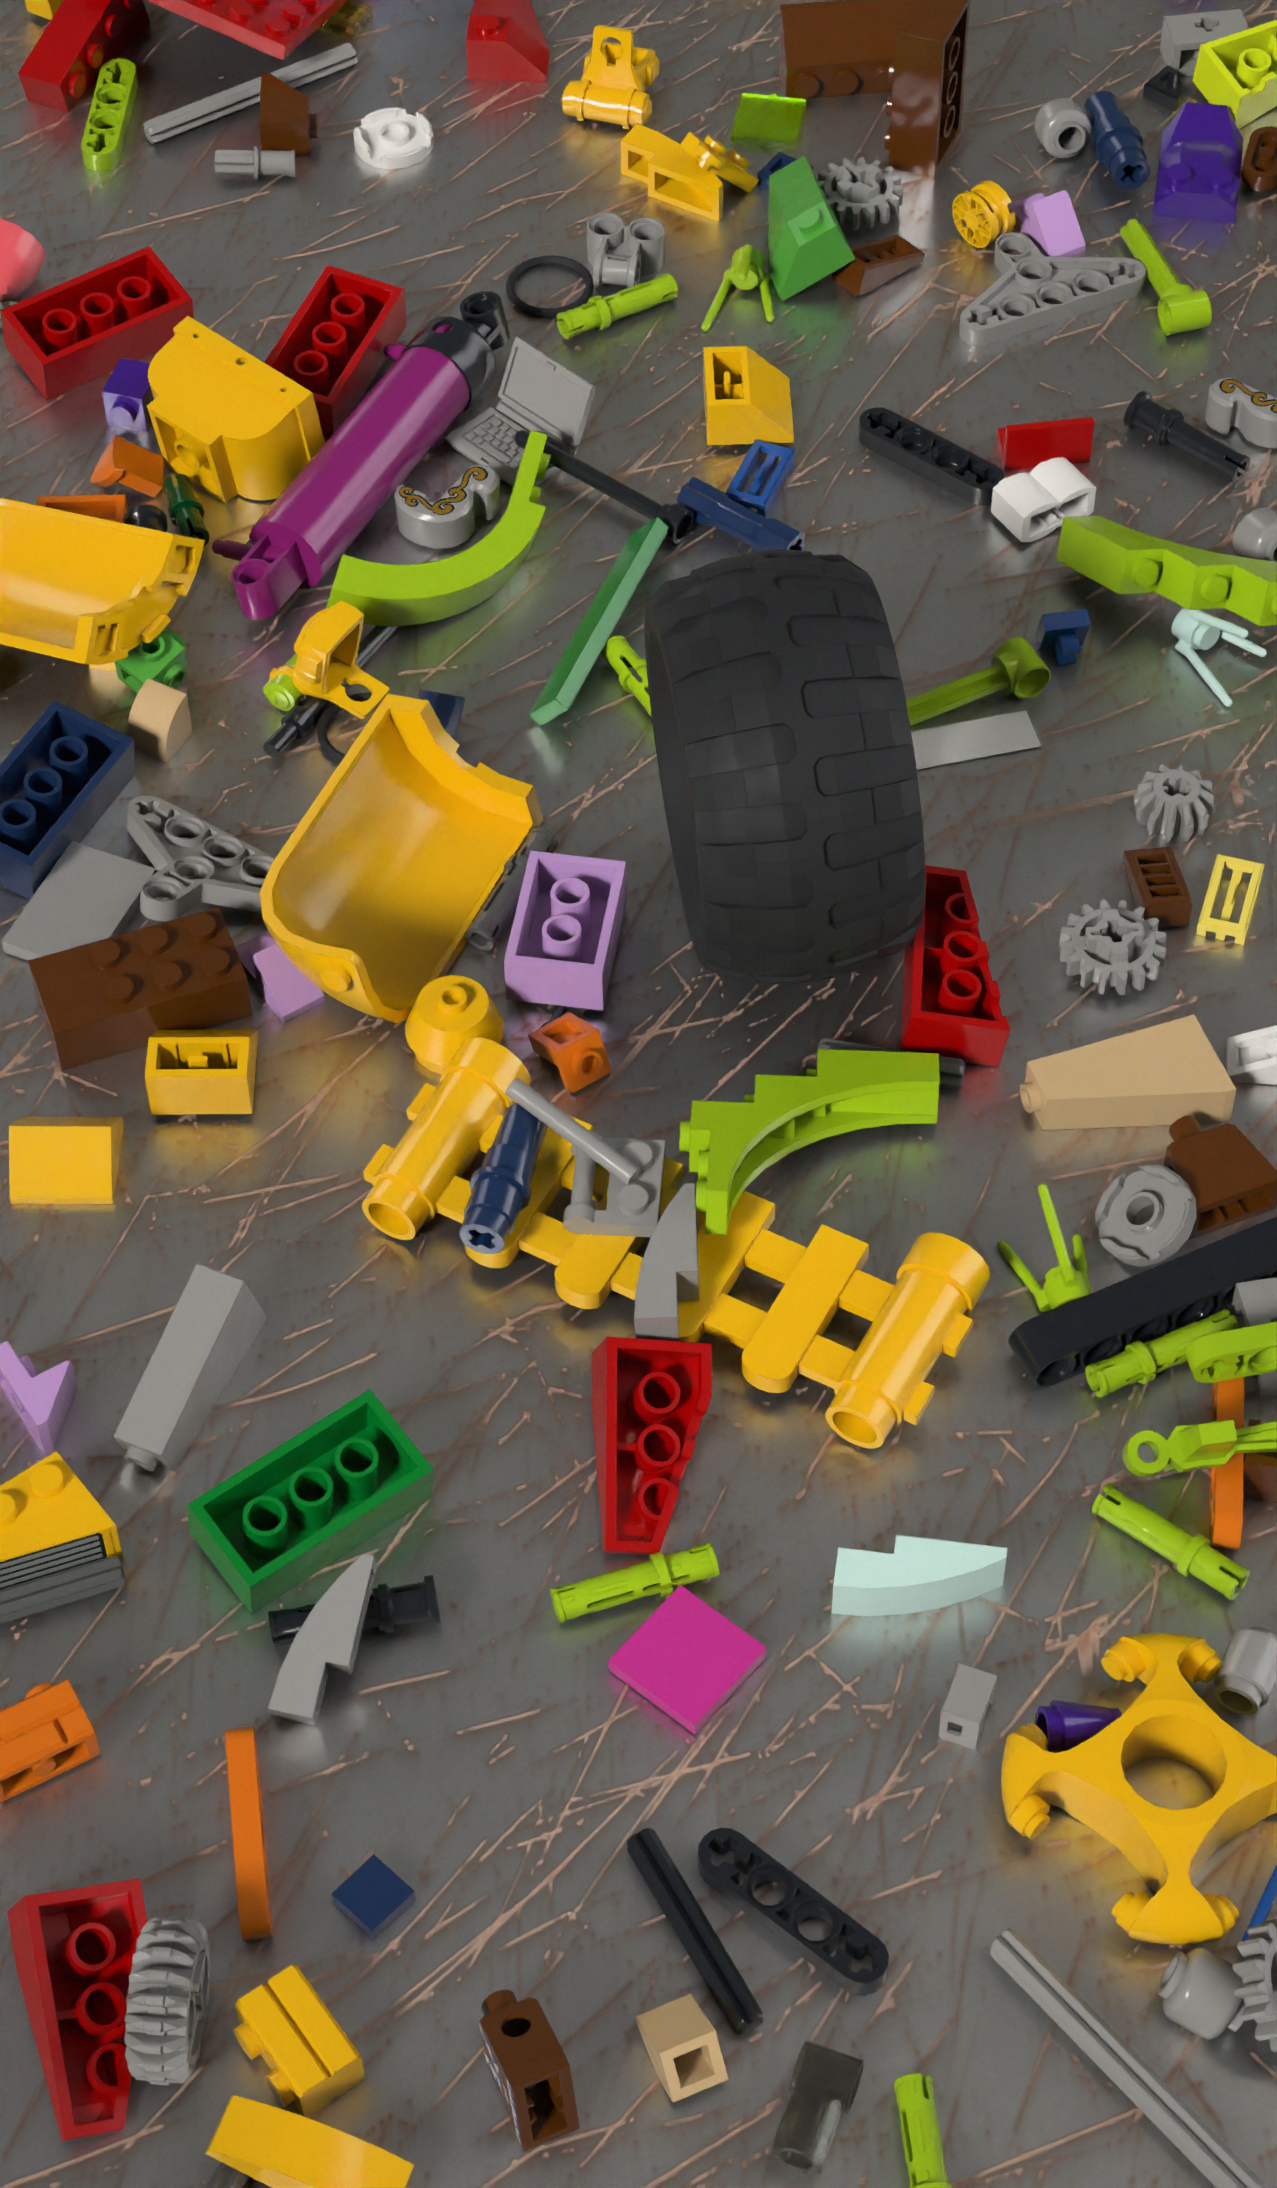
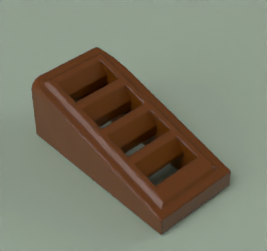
M898 234L852 246L850 248L856 259L833 272L832 280L853 296H862L923 262L925 254Z
M1161 847L1124 851L1123 860L1136 909L1140 906L1145 908L1143 919L1157 918L1159 920L1158 928L1189 925L1192 901L1172 848ZM1161 872H1165V874L1146 875V876L1143 875V874H1150V873H1161ZM1171 895V896H1166V897H1155V898H1152V897H1154V896Z

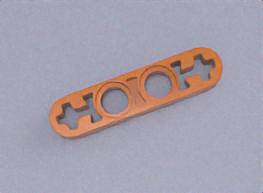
M1245 1377L1213 1383L1212 1421L1234 1420L1235 1430L1244 1428ZM1233 1454L1222 1467L1211 1468L1209 1537L1210 1547L1239 1550L1243 1524L1244 1454Z
M255 1727L226 1729V1757L241 1936L243 1941L269 1938L273 1936Z

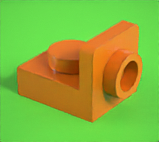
M570 1012L528 1034L533 1051L558 1066L565 1088L572 1093L579 1091L611 1071V1065L599 1029Z

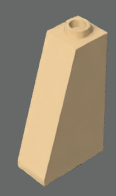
M1190 1015L1028 1061L1025 1082L1020 1085V1097L1027 1113L1035 1114L1044 1131L1172 1125L1179 1118L1188 1115L1194 1116L1199 1124L1222 1123L1231 1120L1237 1089L1196 1016Z

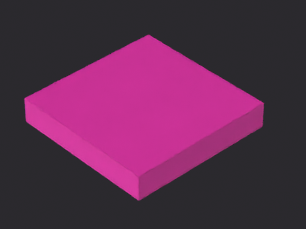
M679 1585L608 1660V1670L693 1734H696L766 1659L767 1647L682 1585Z

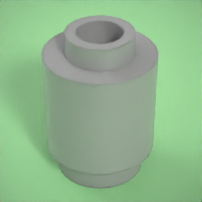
M1251 1627L1249 1629H1240L1233 1633L1222 1659L1223 1664L1214 1678L1216 1700L1224 1708L1241 1715H1253L1257 1713L1259 1707L1267 1704L1277 1680V1637L1264 1628Z

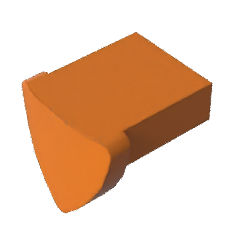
M115 435L99 459L90 482L101 487H109L118 482L155 498L163 487L164 457Z

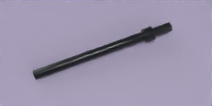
M375 626L360 642L356 663L360 669L400 626ZM309 696L300 706H293L281 719V727L264 743V751L269 756L277 758L295 738H302L313 727L314 718L330 701Z

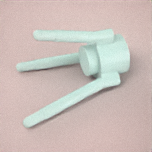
M1183 608L1173 620L1172 634L1179 639L1175 649L1188 658L1224 706L1230 707L1233 703L1232 699L1195 650L1210 649L1220 637L1259 657H1265L1267 651L1245 639L1248 636L1246 629L1208 614L1203 610Z

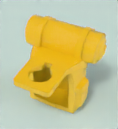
M596 25L593 30L592 50L585 57L581 80H571L565 87L561 97L564 114L577 117L578 121L589 119L622 125V128L629 130L637 123L644 126L652 112L650 96L644 91L649 85L654 83L659 75V59L656 57V50L633 46L634 33L631 30ZM613 37L618 39L621 44L604 42L603 40Z

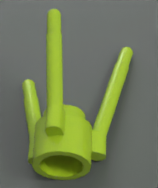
M747 244L734 252L731 268L724 272L723 281L701 326L703 331L710 329L730 286L733 284L741 290H751L756 286L760 287L766 320L768 322L774 321L769 288L770 275L763 271L765 258L760 250Z
M1041 1183L1038 1186V1192L1059 1266L1050 1269L1046 1273V1282L1042 1288L1005 1240L998 1241L997 1247L1034 1295L1040 1312H1046L1093 1293L1089 1282L1083 1238L1080 1234H1075L1072 1237L1074 1267L1069 1258L1048 1186L1045 1183Z

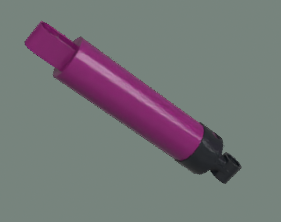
M482 291L466 297L460 304L462 320L452 316L436 317L427 322L408 345H385L383 349L384 355L388 358H393L396 362L255 523L250 532L249 541L246 544L231 540H216L213 542L212 550L215 554L240 561L231 572V580L245 617L251 620L269 618L281 609L298 588L309 589L317 585L392 497L398 486L408 478L460 414L468 410L489 385L496 372L493 351L503 347L510 338L501 297L497 293Z

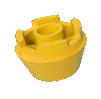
M460 975L439 977L425 985L420 991L405 1024L406 1040L415 1053L416 1059L424 1067L438 1074H442L443 1069L460 1045L469 1037H482L500 1044L504 1034V1020L501 1012L486 990L477 981Z

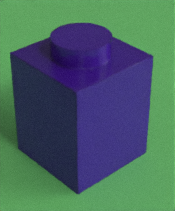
M125 358L119 360L102 390L107 424L145 432L149 430L152 421L147 405L154 400L148 381L150 363Z

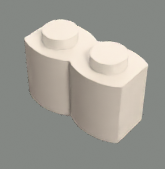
M1053 458L1039 463L1030 473H1018L1003 478L993 488L991 513L1021 542H1033L1045 537L1057 527H1062L1064 517L1089 516L1094 511L1096 487L1066 458Z

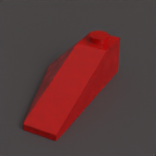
M475 0L469 17L466 35L468 79L547 82L550 51L530 0Z
M606 1337L593 1351L591 1405L603 1552L640 1555L660 1552L679 1496L678 1490L687 1463L691 1459L696 1445L695 1439L702 1418L707 1412L712 1397V1344Z
M140 1878L24 1896L7 1911L16 1969L61 2140L64 2142L122 2131L125 2127L131 2083V2073L125 2058L126 2044L124 2042L126 2022L124 2021L127 2008L126 1997L129 1989V1975H131L132 1955L136 1952L137 1939L141 1935V1929L147 1923Z

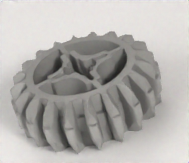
M167 1915V1918L152 1917L141 1929V1935L137 1939L136 1952L132 1955L131 1975H129V1989L126 1997L127 2008L124 2019L126 2022L124 2037L126 2044L125 2058L128 2062L127 2067L132 2077H135L136 2080L149 2081L150 2084L154 2085L184 2084L195 2071L196 2063L199 2061L200 2047L203 2044L204 2028L207 2024L206 2015L211 1982L210 1943L208 1941V1933L201 1921L186 1920V1917Z

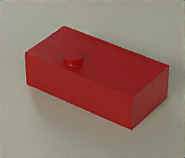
M150 246L0 310L5 347L46 400L114 371L121 358L137 361L158 352L175 336L173 328L187 316L194 319L193 299Z
M327 265L264 361L270 367L313 393L324 438L329 439L356 408L387 358L383 352L385 345H395L406 328L404 288Z

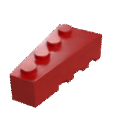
M63 0L18 72L27 99L70 112L98 80L102 65L107 61L117 59L150 22L143 0Z
M925 865L924 916L920 929L905 946L900 1050L918 1053H939V1056L962 1059L965 1063L999 1067L1010 1034V1027L1007 1017L1002 1016L999 1005L1000 991L997 981L992 980L988 965L990 956L986 941L982 942L978 929L979 916L965 870Z

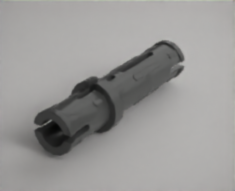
M542 827L533 828L519 852L509 857L504 865L505 872L503 877L465 932V936L470 937L468 941L474 947L485 951L493 948L500 933L516 911L530 850L553 853L558 847V840H554L555 835Z

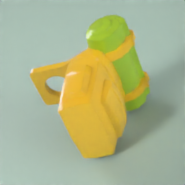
M341 600L329 609L325 608L313 615L303 626L294 644V651L296 653L284 666H280L278 669L274 668L270 672L269 681L263 687V693L268 701L277 709L289 711L293 706L302 703L308 696H313L331 701L358 718L366 719L389 693V687L361 670L356 663L364 614L356 607ZM346 682L349 685L360 684L366 686L371 691L372 696L362 702L351 700L347 696L345 687L342 684Z

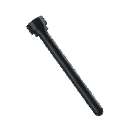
M526 430L518 431L514 437L516 445L524 449L530 432ZM545 443L543 453L551 455L549 460L551 465L651 520L656 517L660 518L669 527L665 538L674 543H680L689 534L694 522V513L678 503L661 505L552 444Z

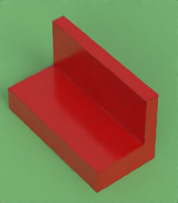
M1093 417L1014 424L1006 425L1004 428H997L996 443L1004 471L1035 468V466L1043 461L1058 457L1066 458L1071 464L1090 463L1094 420Z

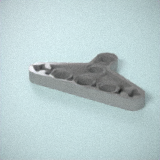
M1017 232L1004 233L996 239L994 250V263L1003 275L961 312L959 336L961 340L969 345L985 346L1134 298L1144 290L1146 268L1143 263L1133 258L1045 257L1026 235ZM1017 250L1022 252V254L1011 255L1004 253V251ZM1028 274L1039 275L1042 278L1035 280L1028 279L1023 276ZM1084 287H1091L1098 289L1099 291L1091 293L1082 291L1080 289ZM1057 299L1063 303L1056 305L1048 304L1044 300ZM1020 311L1025 313V315L1011 316L1008 315L1006 312Z
M144 795L130 800L127 806L126 828L158 871L141 885L140 910L144 916L154 921L166 922L179 918L200 902L262 913L260 890L265 879L256 878L251 875L266 876L275 857L162 798ZM185 835V836H191V837H194V838H189V839H187V838H180V837H177V836ZM215 855H226L233 858H218ZM183 876H198L203 879H188ZM153 897H167L173 900L162 901L153 899Z

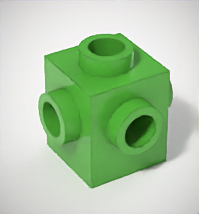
M167 628L165 631L163 630L150 643H140L128 652L127 658L114 662L118 679L136 694H138L148 678L176 689L185 680L190 669L185 651L187 649L185 642L172 629Z

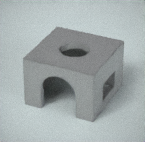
M959 1663L941 1709L938 1738L976 1751L994 1705L997 1675ZM949 1722L962 1726V1730L949 1726Z

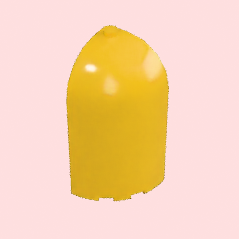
M0 498V644L87 665L108 664L127 658L130 650L142 642L150 643L171 621L167 614L174 606L179 595L187 596L201 560L205 540Z
M388 693L272 862L260 890L262 917L272 938L292 964L310 981L328 995L349 1007L385 1021L399 1023L408 1018L422 988L432 980L447 975L470 938L465 936L467 928L475 920L489 895L503 877L505 863L509 857L519 852L530 831L535 827H539L544 819L534 785L500 775L481 762L475 768L456 753L460 745L443 729L429 700Z

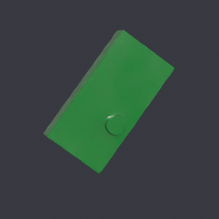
M371 1389L189 1502L187 1504L189 1533L252 1615L431 1499L434 1469Z

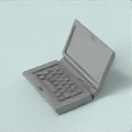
M515 337L498 393V397L501 400L496 408L490 407L448 434L444 441L475 464L490 466L495 469L499 474L500 480L513 489L524 449L516 445L514 440L515 434L520 430L528 432L533 430L548 435L546 442L574 457L578 451L594 400L595 386L524 340ZM548 463L543 481L535 478L533 486L540 485L561 470Z

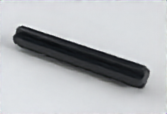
M645 1828L631 1835L627 1840L629 1855L734 2033L744 2035L756 2029L763 2022L762 2009L655 1830Z

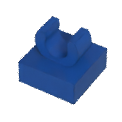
M1087 609L1043 614L1041 616L1035 633L1038 650L1054 649L1058 666L1076 664L1075 654H1080V645H1083L1090 628Z

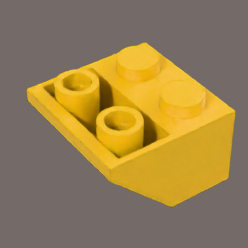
M747 346L703 347V391L707 445L753 444L755 439L772 444L794 443L789 377Z
M258 1029L157 1030L148 1038L144 1077L151 1115L252 1114Z

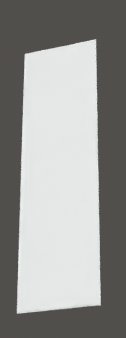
M1026 710L911 731L917 770L1041 747Z

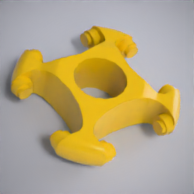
M1140 1633L1118 1638L1106 1650L1105 1656L1101 1659L1103 1668L1115 1680L1123 1679L1132 1682L1139 1678L1147 1685L1142 1694L1124 1714L1090 1739L1070 1750L1058 1753L1048 1751L1046 1747L1048 1740L1039 1727L1033 1723H1028L1026 1726L1022 1725L1007 1736L1001 1765L1002 1802L1009 1826L1013 1827L1022 1836H1027L1030 1839L1036 1838L1043 1832L1050 1821V1817L1047 1814L1050 1809L1049 1804L1064 1809L1071 1816L1111 1842L1123 1853L1156 1893L1150 1898L1144 1891L1136 1895L1128 1892L1115 1904L1111 1914L1116 1918V1923L1128 1933L1129 1938L1168 1945H1196L1221 1940L1235 1925L1239 1912L1228 1898L1223 1895L1214 1896L1212 1894H1205L1203 1896L1191 1882L1217 1849L1267 1816L1277 1813V1757L1255 1745L1223 1721L1195 1693L1185 1680L1187 1678L1193 1684L1200 1680L1208 1683L1216 1676L1217 1671L1223 1664V1661L1218 1658L1219 1654L1207 1644L1204 1638L1185 1634ZM1164 1757L1182 1761L1200 1772L1211 1786L1214 1797L1194 1808L1173 1810L1155 1806L1137 1795L1125 1779L1124 1772L1136 1763L1146 1759Z

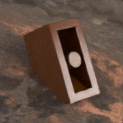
M261 73L259 130L262 150H295V156L311 155V139L319 137L318 115L310 114L308 96L270 73Z

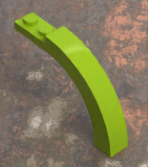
M533 430L530 431L507 510L494 529L480 542L454 556L423 564H382L342 554L326 608L329 609L342 600L356 607L364 614L363 624L404 626L439 621L460 614L493 596L511 580L522 566L531 550L546 507L537 504L541 488L533 485L535 478L543 481L551 455L543 453L548 435Z

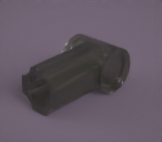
M808 2040L804 2042L789 2087L791 2097L774 2138L772 2156L782 2161L786 2167L805 2174L808 2172H822L843 2113L848 2114L852 2107L862 2077L864 2060Z

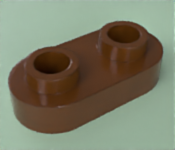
M1261 127L1254 130L1250 136L1243 160L1241 179L1248 187L1255 191L1264 192L1277 187V127Z

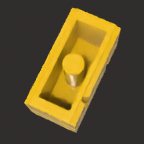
M292 1964L270 1978L267 1984L259 1985L239 1998L235 2004L239 2025L233 2028L234 2034L251 2060L261 2055L269 2066L271 2072L265 2075V2078L273 2094L283 2107L293 2102L302 2116L310 2117L331 2103L334 2097H340L361 2083L365 2077L361 2055L297 1965Z

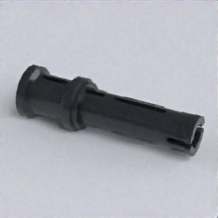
M1145 391L1139 392L1126 410L1124 425L1131 429L1138 427L1153 436L1154 442L1160 446L1174 445L1228 476L1234 482L1239 481L1243 476L1242 473L1238 472L1239 468L1245 472L1248 469L1250 457L1237 452L1186 423L1181 411L1175 408L1166 409L1152 401L1151 394Z
M433 1575L424 1576L423 1582L392 1588H389L386 1583L378 1584V1587L373 1588V1593L370 1595L362 1630L379 1628L380 1632L389 1634L394 1633L396 1627L424 1621H430L432 1625L441 1624ZM316 1604L293 1609L269 1611L268 1619L273 1646L279 1647L292 1644L295 1636Z

